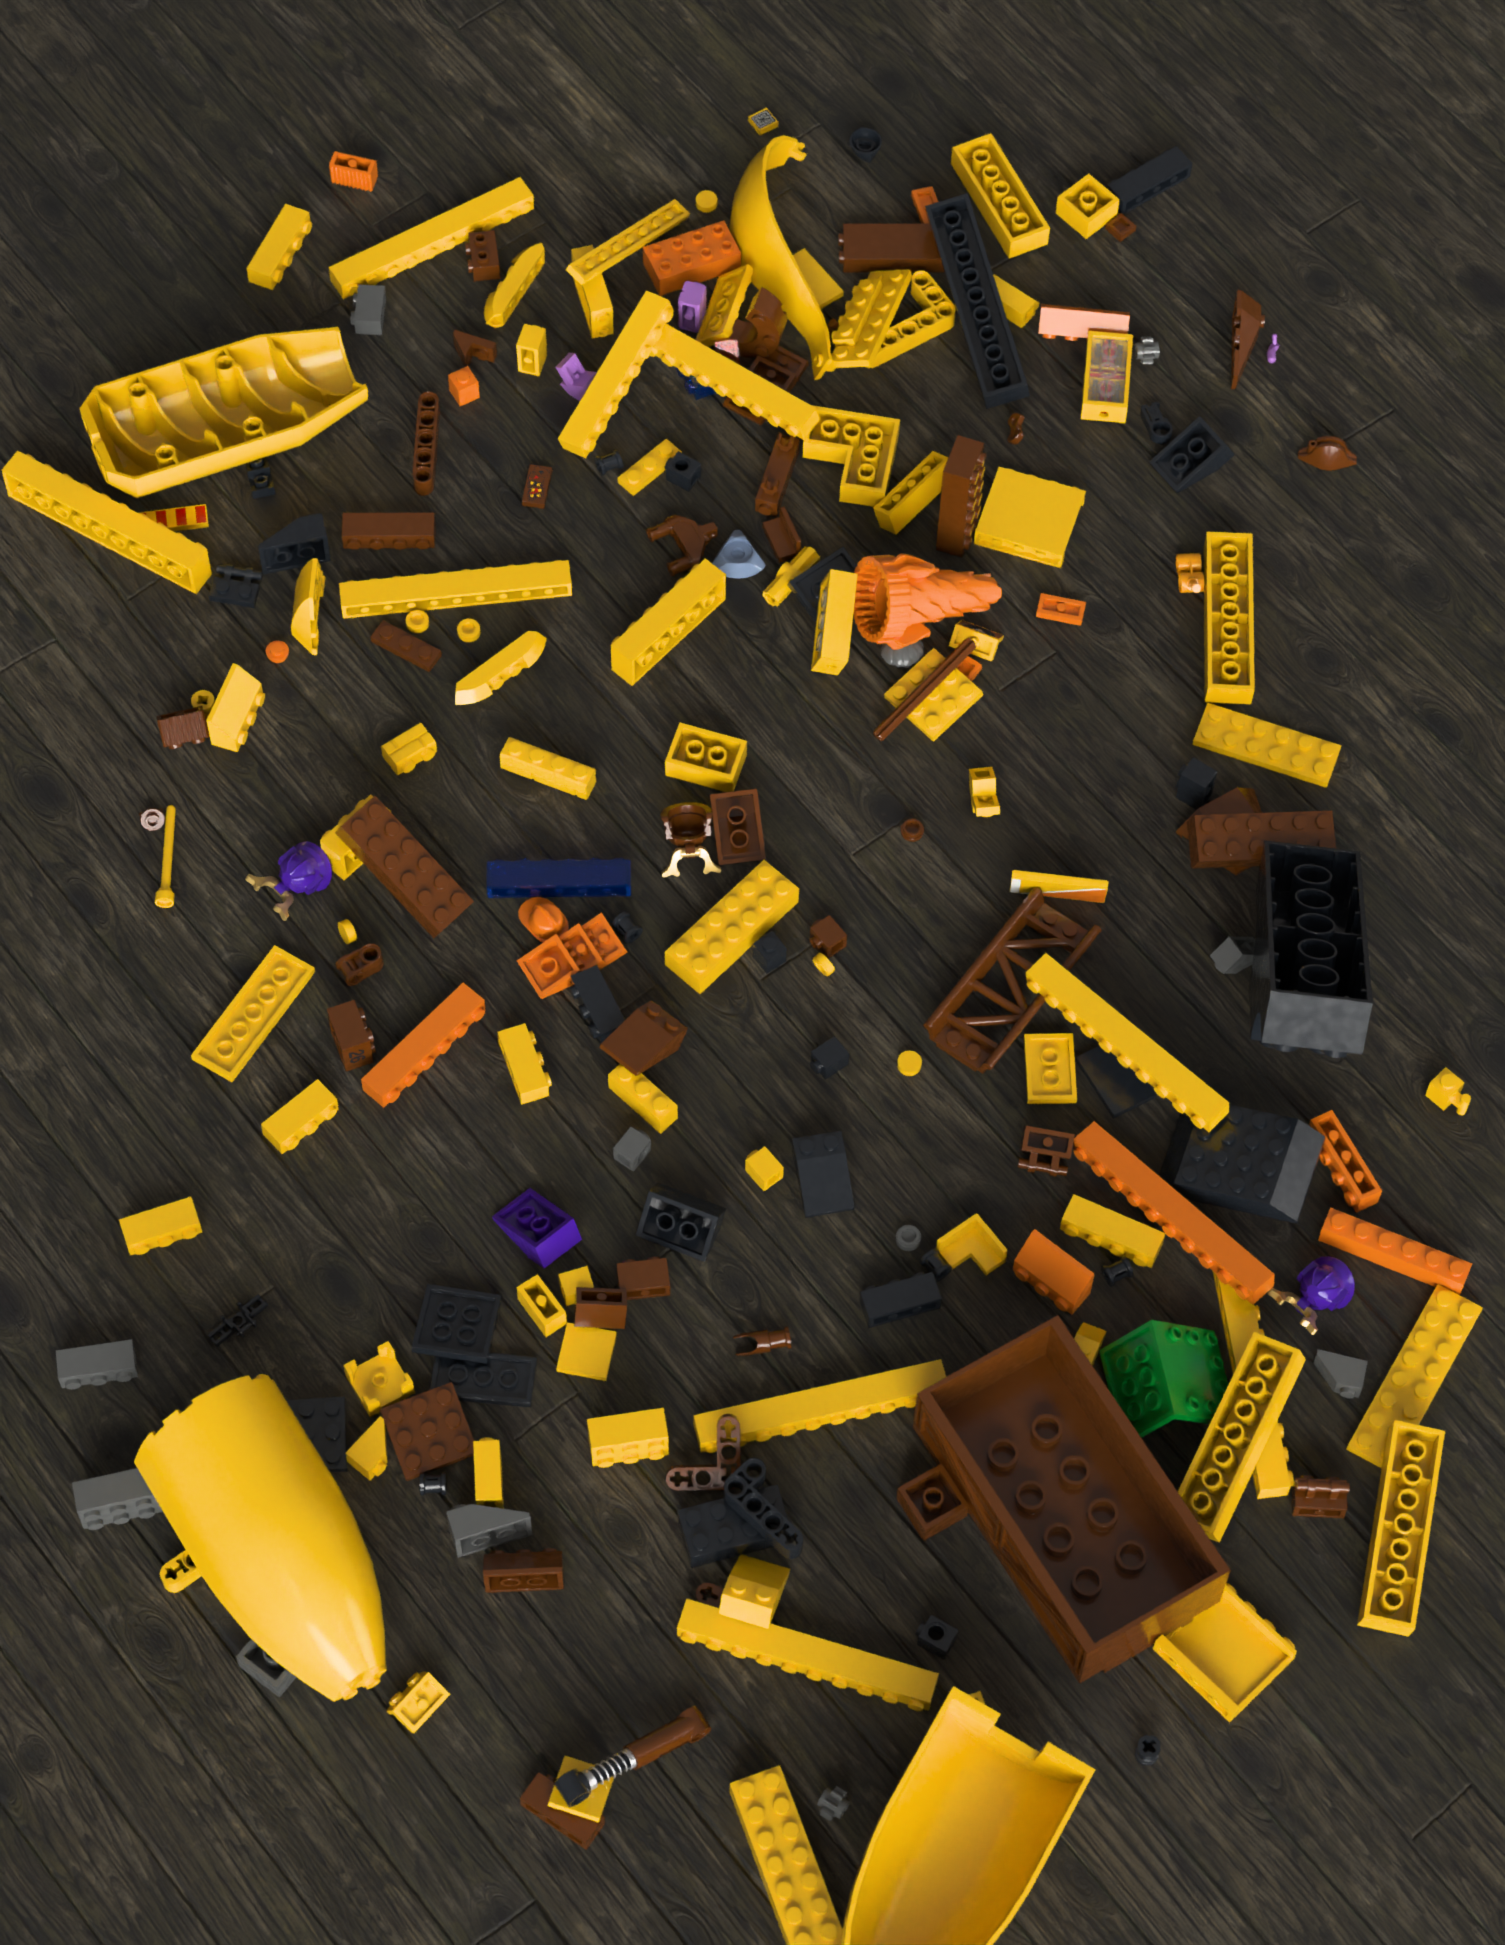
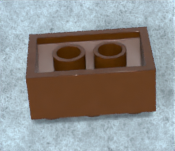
M546 1548L542 1552H531L527 1549L517 1550L516 1553H505L504 1551L496 1550L491 1551L490 1554H484L483 1578L485 1592L564 1589L562 1551Z

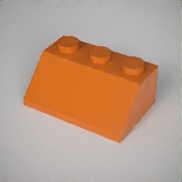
M1035 1229L1014 1260L1013 1271L1021 1281H1027L1033 1285L1036 1292L1041 1296H1047L1053 1300L1056 1307L1061 1311H1067L1072 1315L1091 1293L1094 1273Z

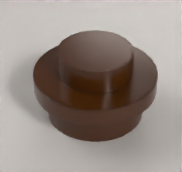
M908 819L901 825V836L907 841H918L923 837L924 826L917 819Z

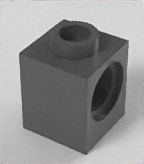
M630 1127L613 1148L614 1159L634 1172L651 1151V1139L644 1131H637Z

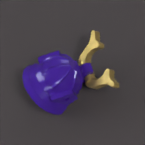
M300 842L279 858V877L282 882H279L277 878L272 876L256 877L248 874L245 878L247 882L253 885L255 891H259L262 886H269L283 899V903H277L273 908L275 912L280 914L283 921H286L289 917L288 908L294 901L293 895L289 893L290 890L296 893L305 892L307 895H310L315 891L326 889L331 881L332 868L325 852L312 842Z
M1325 1256L1312 1261L1298 1275L1296 1280L1300 1282L1299 1290L1302 1298H1299V1296L1292 1292H1281L1274 1288H1271L1267 1294L1274 1298L1279 1305H1282L1285 1301L1291 1303L1301 1315L1305 1316L1300 1321V1324L1314 1335L1318 1331L1315 1325L1317 1314L1314 1310L1328 1308L1330 1311H1333L1336 1308H1344L1353 1297L1355 1284L1350 1269L1342 1261L1334 1257Z

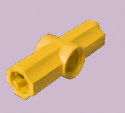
M810 546L804 547L790 563L785 562L780 567L776 578L763 591L762 596L766 599L767 603L772 606H779L792 592L788 587L789 581L819 563L820 556L816 550Z

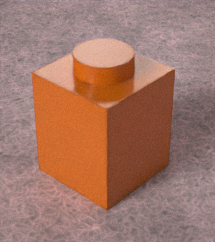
M468 366L448 375L449 391L459 406L480 398L478 380Z

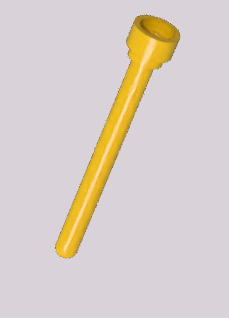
M169 805L166 808L161 888L155 893V904L162 908L172 907L175 897L170 888L176 808L173 805Z

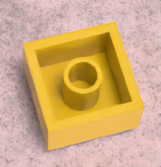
M1087 174L1058 196L1056 214L1087 239L1117 216L1120 199L1094 177Z

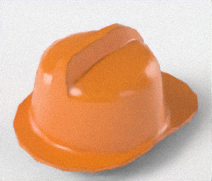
M533 897L526 900L520 906L518 914L521 923L540 942H545L555 934L561 936L569 930L568 920L565 915L546 898Z

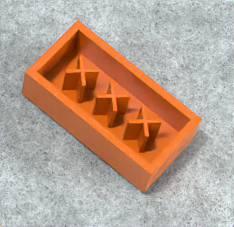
M723 220L643 247V264L659 296L682 289L686 281L701 283L741 267V252Z

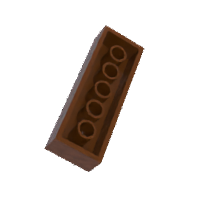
M957 435L943 470L936 550L962 557L965 549H970L973 538L971 534L972 531L975 532L981 510L979 504L982 493L980 492L984 483L982 478L985 466L983 465L987 453L983 452V442Z
M376 796L370 799L335 832L433 938L440 934L474 902Z
M1332 811L1194 815L1187 822L1191 868L1260 866L1264 840L1336 848Z

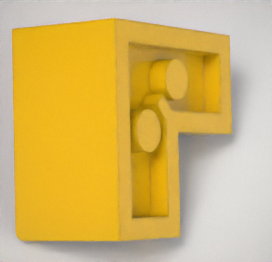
M977 1213L937 1240L936 1249L939 1251V1256L946 1264L952 1266V1270L970 1257L985 1275H988L1006 1262V1247Z

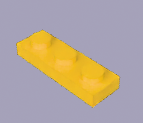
M665 439L618 477V483L634 496L665 471V464L670 457L673 458L678 451L681 453L682 451Z

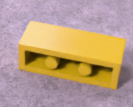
M525 1023L498 1031V1043L521 1105L548 1097L549 1087L552 1086L548 1072L544 1073L541 1067L544 1065L541 1052L535 1051L534 1045L537 1043L533 1031L528 1032Z
M619 1064L608 1074V1087L660 1134L678 1119V1105L642 1073L635 1076Z
M317 1079L261 1123L263 1135L281 1154L287 1150H292L303 1137L313 1134L317 1130L318 1125L323 1121L330 1120L335 1116L339 1109L337 1098Z
M191 1197L119 1219L130 1256L134 1254L142 1255L150 1249L159 1246L167 1247L174 1241L192 1239L197 1234L202 1233Z

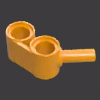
M1200 553L1176 554V571L1180 593L1204 592V575L1201 572Z

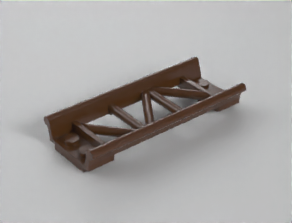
M1038 887L1033 888L923 1024L928 1030L929 1039L934 1041L938 1048L975 1072L978 1070L984 1074L987 1069L991 1070L1045 1003V997L1039 993L1028 1006L1008 959L1026 971L1034 964L1013 951V949L1062 947L1070 952V955L1061 966L1070 971L1102 931L1098 925H1094L1088 931L1045 904L1042 891ZM1025 925L1047 937L1014 940ZM997 960L1017 1005L980 982ZM972 991H978L1012 1013V1015L955 1017L954 1013ZM1014 1024L999 1044L971 1027Z

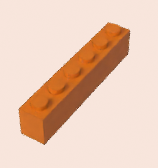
M462 983L361 1079L363 1091L383 1108L389 1103L395 1102L400 1092L406 1086L410 1087L423 1070H428L440 1054H444L449 1050L451 1043L457 1037L461 1038L464 1036L468 1027L474 1021L478 1022L484 1016V999L465 983Z
M1330 1208L1318 1241L1436 1287L1439 1284L1458 1295L1461 1294L1472 1266L1470 1262L1333 1208Z

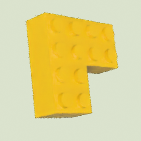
M813 406L817 409L820 420L803 441V458L845 464L840 484L839 501L875 507L888 492L899 438L900 419Z

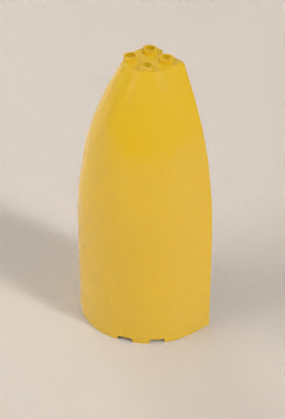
M259 1374L254 1379H251L248 1375L223 1383L192 1399L193 1403L185 1411L176 1410L162 1421L164 1426L157 1433L153 1431L146 1437L138 1450L134 1463L199 1573L246 1634L277 1663L316 1691L335 1702L341 1698L344 1700L352 1698L358 1693L357 1688L359 1687L373 1688L380 1682V1677L386 1671L382 1604L373 1563L344 1495L278 1386L268 1375Z
M953 1686L885 1806L869 1840L850 1892L841 1945H993L1031 1891L1095 1769L1049 1742L1040 1751L1021 1742L994 1726L1000 1713Z

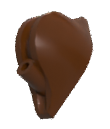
M1323 436L1310 440L1307 447L1298 451V459L1322 470H1338L1357 464V456L1347 448L1346 443L1342 439L1334 436Z

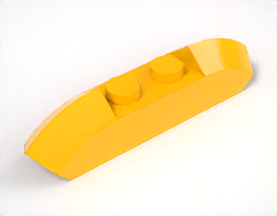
M537 243L524 249L511 261L513 265L509 267L504 281L499 282L496 291L490 293L484 309L486 324L494 328L504 326L545 264V251L542 243Z
M527 631L456 683L455 705L471 704L493 694L492 691L499 689L510 677H515L523 668H529L538 660L544 650L547 638L537 631Z

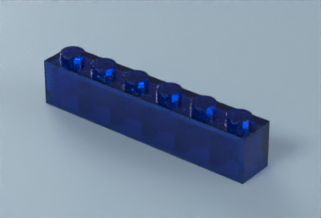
M592 858L589 860L566 859L556 861L551 859H543L541 861H529L527 859H520L518 861H505L501 859L487 861L488 898L631 896V860L615 858L613 860Z

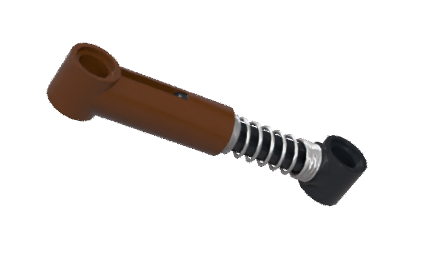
M697 1706L690 1707L671 1722L625 1745L619 1754L608 1757L606 1761L602 1760L600 1764H595V1767H589V1770L585 1769L580 1772L577 1769L568 1771L559 1777L554 1785L568 1807H574L587 1799L591 1791L597 1788L599 1783L603 1785L605 1780L609 1782L610 1777L616 1778V1774L621 1775L622 1771L627 1772L628 1769L637 1770L688 1742L694 1743L699 1741L711 1731V1726Z

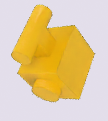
M1446 1067L1429 1083L1425 1095L1443 1111L1452 1103L1457 1107L1456 1112L1458 1115L1466 1113L1471 1100L1470 1095L1461 1094L1465 1082Z

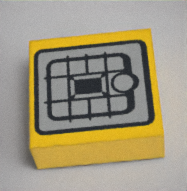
M767 108L748 116V122L759 135L778 127V121Z

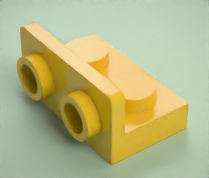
M416 1672L407 1681L408 1687L402 1693L400 1691L397 1692L388 1702L390 1706L386 1711L389 1714H393L411 1733H415L450 1695L429 1672H421L420 1674Z

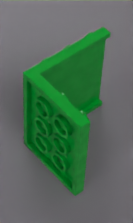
M1150 1320L1099 1350L1108 1390L1141 1438L1174 1419L1210 1424L1229 1385L1214 1330Z

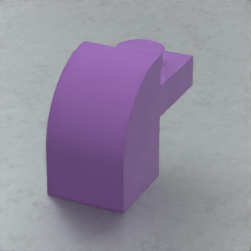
M569 353L556 366L563 379L560 383L563 389L580 401L597 372L585 371L575 353Z

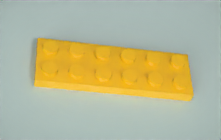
M1207 703L1193 740V745L1325 788L1328 786L1342 746Z
M274 945L191 1054L192 1060L233 1082L313 976L315 968Z

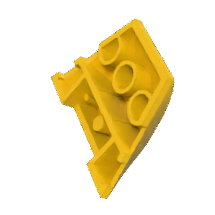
M313 558L306 563L296 581L291 624L292 635L312 655H317L319 631L317 621L320 597L324 596L325 576H322L323 570H321L317 558Z

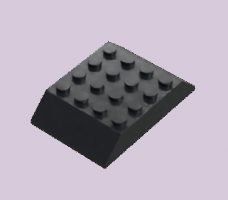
M1229 1105V1113L1210 1132H1207L1204 1128L1199 1129L1192 1123L1191 1118L1186 1113L1180 1114L1159 1176L1187 1200L1297 1224L1325 1142V1136L1297 1118Z

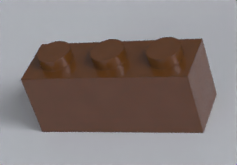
M538 1772L520 1797L521 1806L587 1850L605 1825V1817L601 1815L600 1821L596 1822L548 1806L556 1779L549 1774L544 1776Z

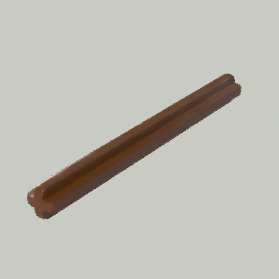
M966 638L873 731L874 736L878 740L883 741L976 648L975 642L970 638Z

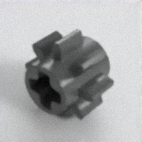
M1151 336L1140 337L1141 342L1134 345L1135 359H1140L1143 365L1153 364V359L1159 358L1158 341L1153 342Z
M838 1786L834 1790L826 1788L817 1803L822 1808L820 1815L829 1821L833 1817L841 1819L850 1805V1801L846 1800L848 1792Z

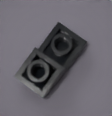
M267 457L246 463L245 466L253 499L275 495Z

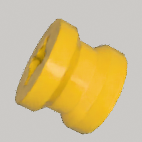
M200 690L193 694L191 704L193 707L203 706L205 718L207 719L215 699L211 692Z

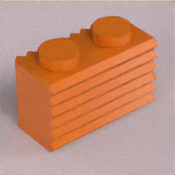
M334 151L329 163L332 184L348 185V187L352 186L353 188L356 187L365 191L369 190V192L373 191L378 178L377 160Z

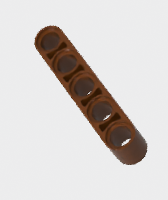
M430 391L422 393L418 399L412 473L414 490L417 494L423 496L432 493L434 490L440 419L438 396Z

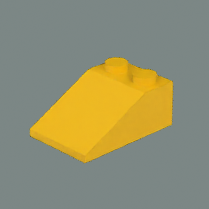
M741 1554L729 1574L724 1587L719 1614L769 1629L790 1569Z

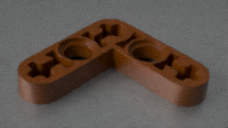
M724 1414L717 1421V1464L672 1466L666 1473L667 1485L677 1491L724 1490L726 1479L721 1477L726 1475V1465L721 1466V1463L733 1464L736 1462L737 1466L731 1465L732 1474L740 1467V1423L738 1418L733 1414ZM726 1420H731V1424L736 1425V1427L731 1428V1438L737 1437L736 1441L732 1439L720 1440L721 1437L726 1438V1429L721 1428V1425H725ZM725 1445H732L736 1449V1454L732 1458H725L721 1454L722 1448ZM688 1471H692L693 1484H688V1479H681L680 1484H675V1480L670 1479V1477H673L675 1472H680V1476H688ZM707 1471L711 1476L710 1481L706 1484L698 1483L696 1480L697 1473Z

